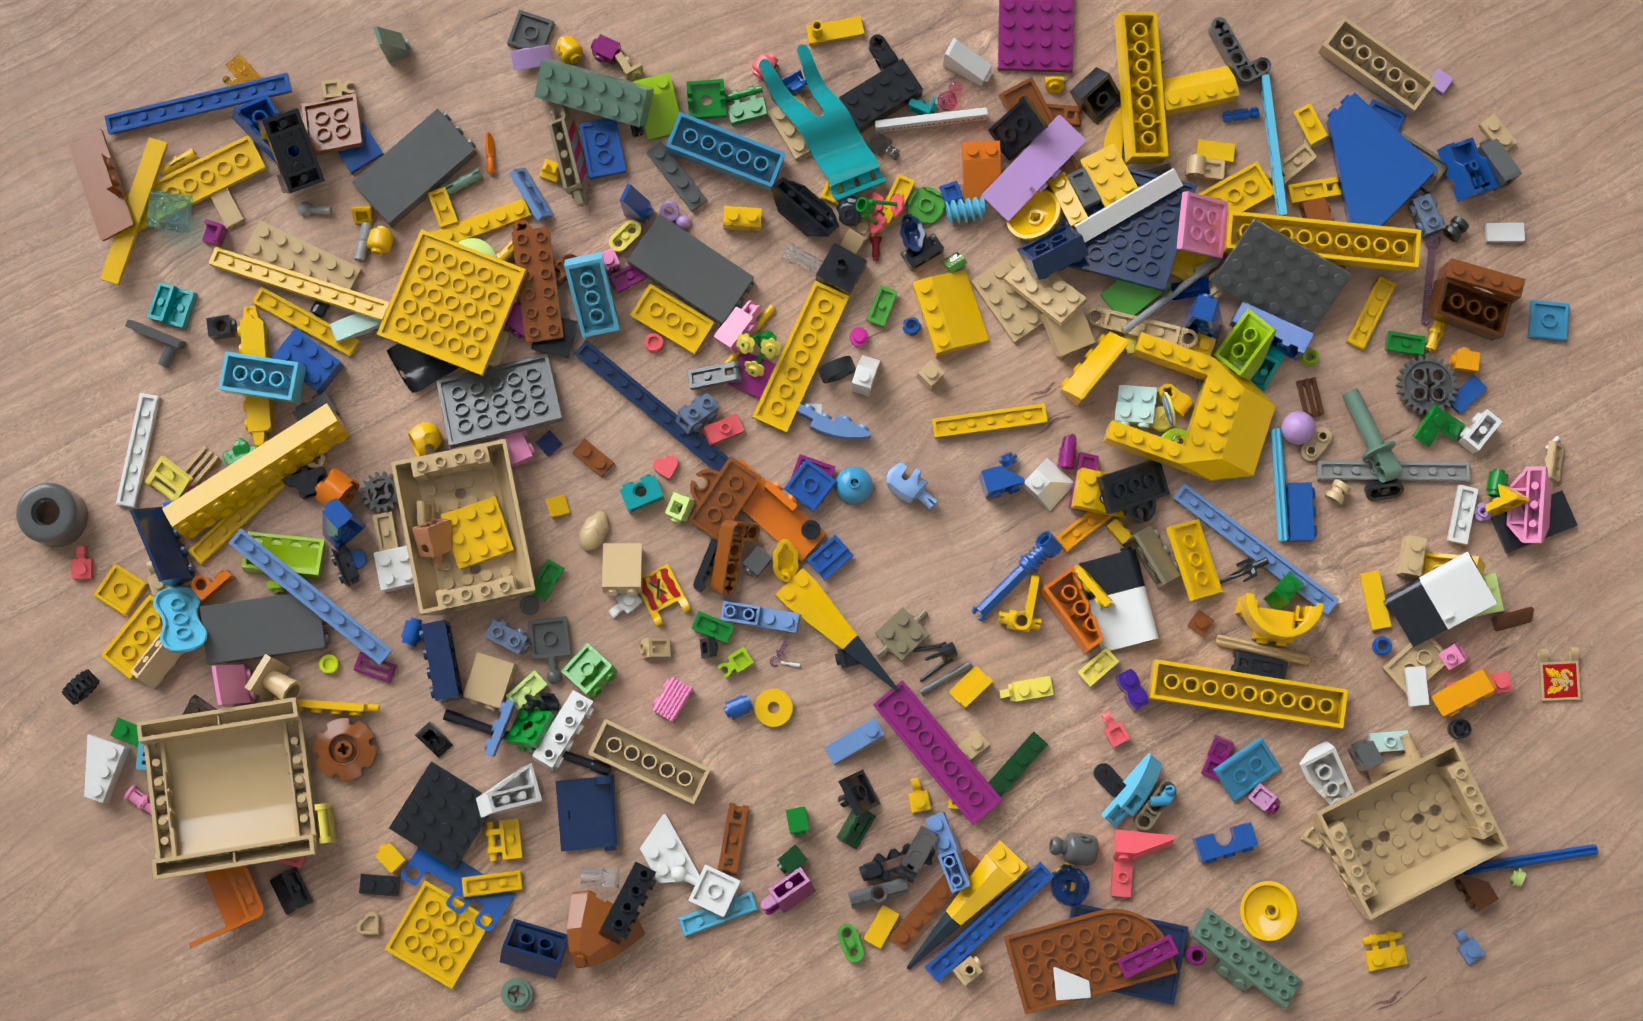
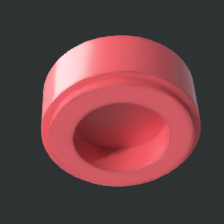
M651 333L646 336L644 344L649 352L657 353L662 350L664 342L659 334Z

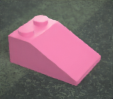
M248 665L211 666L218 705L230 708L255 704L256 694L244 688L253 674L252 669Z

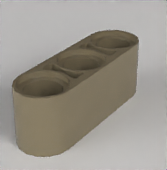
M1170 781L1161 782L1150 797L1160 796L1164 785H1173L1175 789L1176 786ZM1149 797L1134 817V826L1139 830L1150 829L1167 805L1159 806L1157 811H1153L1150 807ZM1141 816H1145L1148 819V824L1145 827L1139 824Z

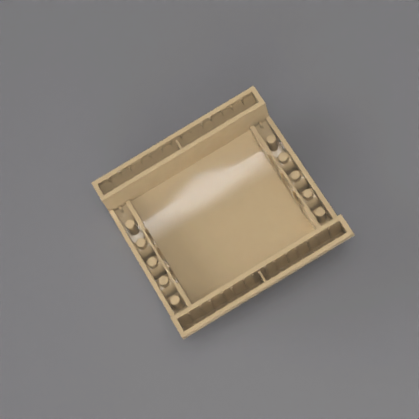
M296 697L137 722L138 741L144 744L156 859L151 860L154 880L316 854L317 817L314 806L315 797L310 757L303 718Z

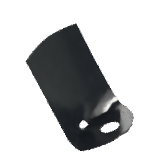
M396 344L387 350L393 365L412 393L421 391L460 368L401 344ZM400 371H403V372H404V374H405L404 377L402 376V374L400 373Z

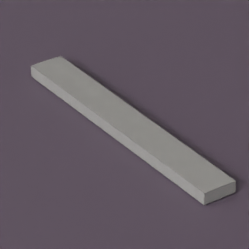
M1316 461L1317 480L1379 481L1370 461ZM1397 461L1402 468V476L1396 478L1400 481H1471L1470 462Z

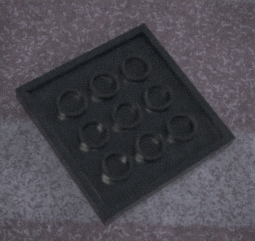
M431 761L389 829L456 870L489 816L481 817L476 798L483 794L481 791Z

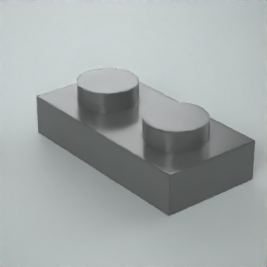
M1085 167L1067 175L1084 209L1101 202V197Z

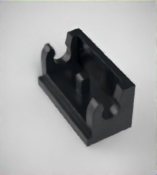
M932 234L926 238L922 252L916 253L911 249H907L901 252L900 255L910 271H913L943 253L944 247L937 236Z

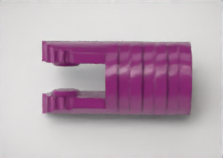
M1072 433L1064 436L1062 439L1063 442L1059 450L1057 464L1058 468L1074 469L1077 438Z

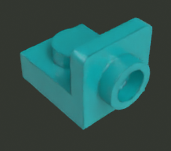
M932 97L929 105L921 99L915 100L911 98L907 111L917 115L934 114L938 106L935 103L936 97Z

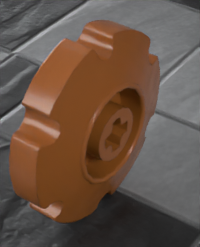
M340 718L327 724L328 730L326 732L319 731L314 741L313 753L319 754V759L316 761L318 768L330 778H334L338 774L341 781H351L364 775L363 768H371L377 756V746L371 744V740L375 738L373 732L360 721L352 725L349 718ZM344 745L349 747L346 753L341 751V749H344Z

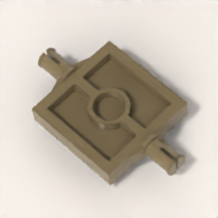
M902 607L875 632V635L882 641L884 646L876 653L879 659H882L890 652L902 662L929 637V634L921 625V622L929 616L924 609L915 617Z

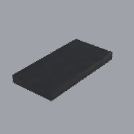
M1563 490L1551 494L1550 524L1545 538L1578 526ZM1507 512L1491 518L1506 554L1532 544L1522 543L1506 525Z

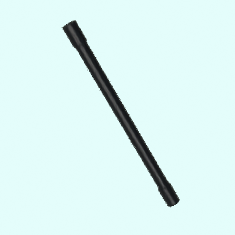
M446 709L443 720L463 725L489 735L494 733L491 731L493 725L466 717L449 709ZM505 731L502 739L505 740L509 731ZM565 751L562 756L565 761L586 767L606 776L609 775L612 767L610 764L592 760Z

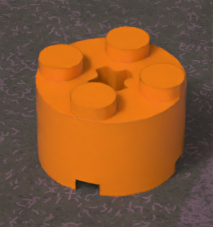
M333 468L328 473L327 479L324 482L321 481L316 486V500L325 506L329 501L338 499L348 506L355 497L352 495L354 489L356 491L359 489V483L342 470Z

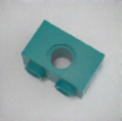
M645 475L640 478L639 482L634 484L633 482H628L622 485L623 488L620 489L629 513L665 499L655 475ZM639 488L647 490L646 495L643 497H638L636 491Z

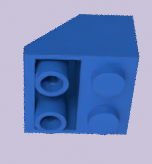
M1000 465L982 470L979 474L985 498L990 497L991 500L1001 497V494L1009 492V494L1019 492L1025 483L1023 477Z

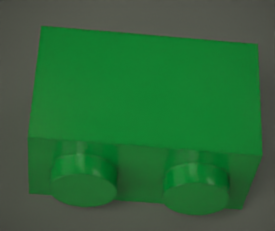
M805 806L786 810L790 833H794V837L806 835L809 825Z

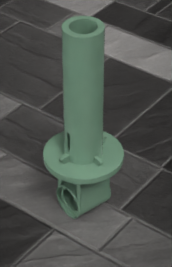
M1358 388L1343 394L1342 397L1368 448L1366 453L1361 456L1362 460H1370L1378 480L1382 483L1401 477L1402 468L1392 451L1396 443L1395 441L1384 443Z

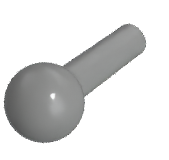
M302 202L298 205V213L303 217H308L312 213L332 214L333 208L328 206H312L308 202Z

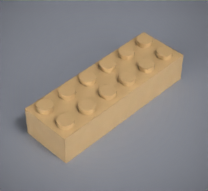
M1345 16L1318 51L1322 56L1408 117L1413 114L1436 83L1435 80Z
M604 719L588 753L694 805L712 770L607 719Z

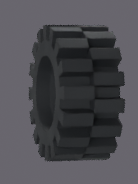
M86 669L77 674L74 679L72 678L70 683L66 684L62 694L72 705L78 704L97 688L100 680L89 669Z

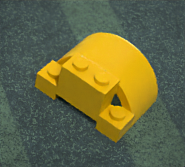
M1246 593L1236 599L1235 614H1240V618H1244L1247 625L1252 629L1251 639L1256 640V643L1267 645L1268 642L1276 643L1275 646L1287 647V644L1293 643L1295 637L1306 633L1316 625L1323 613L1324 604L1317 603L1314 607L1305 606V608L1296 605L1293 608V612L1257 608L1258 600L1255 599V594Z

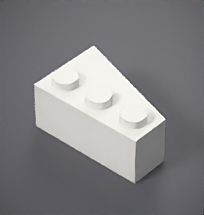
M532 763L519 768L476 798L481 817L530 806L542 801Z

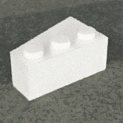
M88 734L84 797L101 803H110L130 751L129 747Z

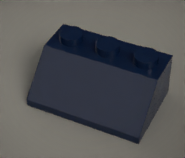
M1068 224L1017 249L1030 273L1038 280L1046 279L1050 274L1061 271L1071 263L1079 262L1083 257L1089 255L1083 236Z
M513 919L502 946L499 962L556 979L568 944L567 934Z

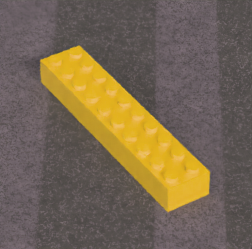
M1229 211L1227 215L1223 250L1225 254H1230L1253 218H1256L1336 265L1412 273L1419 266L1421 230Z
M326 403L173 501L162 510L171 526L187 540L196 537L199 532L213 526L222 517L230 515L233 510L244 506L250 499L261 495L266 489L278 484L286 476L295 473L303 465L311 463L319 453L324 454L334 445L342 443L350 436V433L341 418Z
M1157 659L1152 661L1148 687L1149 700L1333 729H1342L1344 727L1348 696L1347 689Z

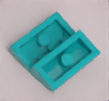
M158 282L146 317L186 330L198 294L174 285Z

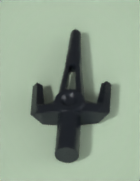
M1267 557L1254 563L1250 558L1237 563L1236 566L1245 564L1244 567L1220 580V584L1249 574L1250 576L1243 580V582H1246L1258 575L1257 569L1270 564Z

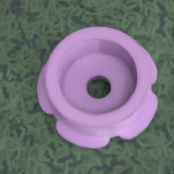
M1480 502L1475 506L1473 515L1478 521H1486L1491 517V514L1486 511L1485 503Z

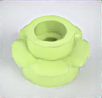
M1520 868L1517 871L1513 870L1509 878L1512 886L1521 887L1526 873L1522 872Z

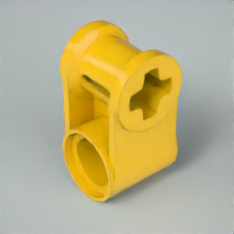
M1172 384L1162 385L1157 391L1158 401L1163 404L1162 394L1165 390H1168L1175 415L1182 418L1194 401Z

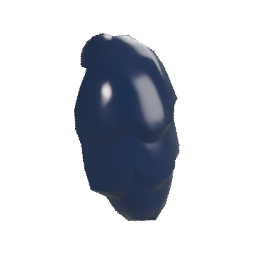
M905 215L902 218L903 224L900 229L903 244L906 248L916 253L922 252L927 238L924 225L917 217Z

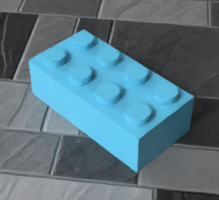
M603 252L565 259L564 267L582 338L620 330V322Z
M225 351L218 389L230 394L299 404L306 366L298 362Z

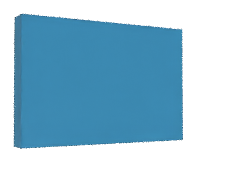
M1259 737L1214 768L1213 771L1231 800L1235 802L1258 786L1259 783H1262L1278 772L1281 767L1264 739Z

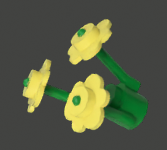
M757 331L751 338L748 333L737 335L738 341L736 345L743 354L753 352L755 340L758 339L757 342L761 352L757 360L752 362L746 361L744 364L746 367L745 371L753 377L763 376L765 368L759 364L764 354L769 359L780 355L782 344L775 341L777 336L772 331Z

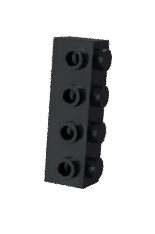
M635 861L599 931L601 936L619 945L622 939L627 940L632 930L628 927L631 922H636L640 914L637 911L639 906L644 907L649 897L645 895L648 889L652 891L657 881L654 879L656 871Z

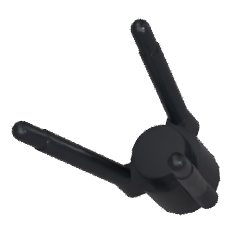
M945 641L940 644L919 647L913 651L918 652L940 648L938 653L926 657L925 661L941 657L942 660L946 659L921 677V682L946 664L954 661L953 658L958 656L953 642L946 643Z

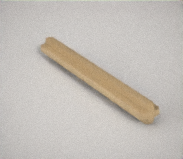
M1217 635L1215 640L1216 645L1304 665H1309L1310 655L1224 635Z

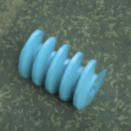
M982 196L980 197V202L977 197L973 198L972 203L969 198H966L965 204L962 199H959L957 205L954 200H951L950 206L945 201L947 219L951 225L954 219L959 224L961 223V218L968 222L971 216L972 220L975 221L978 215L980 220H983V216L986 214L985 201Z

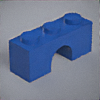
M1247 822L1230 827L1231 841L1225 846L1220 845L1216 841L1214 833L1193 838L1199 861H1205V864L1216 862V857L1224 856L1225 859L1235 856L1236 851L1242 850L1243 853L1254 850L1253 846L1258 845L1252 823Z

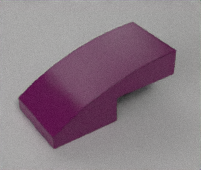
M1217 735L1214 736L1201 774L1219 780L1213 769L1227 760L1234 744L1233 741Z

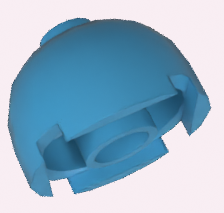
M852 466L845 468L836 478V494L846 504H862L872 493V478L861 467Z

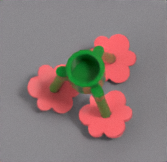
M877 192L868 194L866 197H860L857 200L856 209L862 212V217L870 221L868 229L872 234L881 231L887 219L880 213L872 217L869 214H876L878 210H882V205L891 206V211H893L894 215L898 216L904 208V198L899 193L893 196L891 201H884L883 196L878 195Z

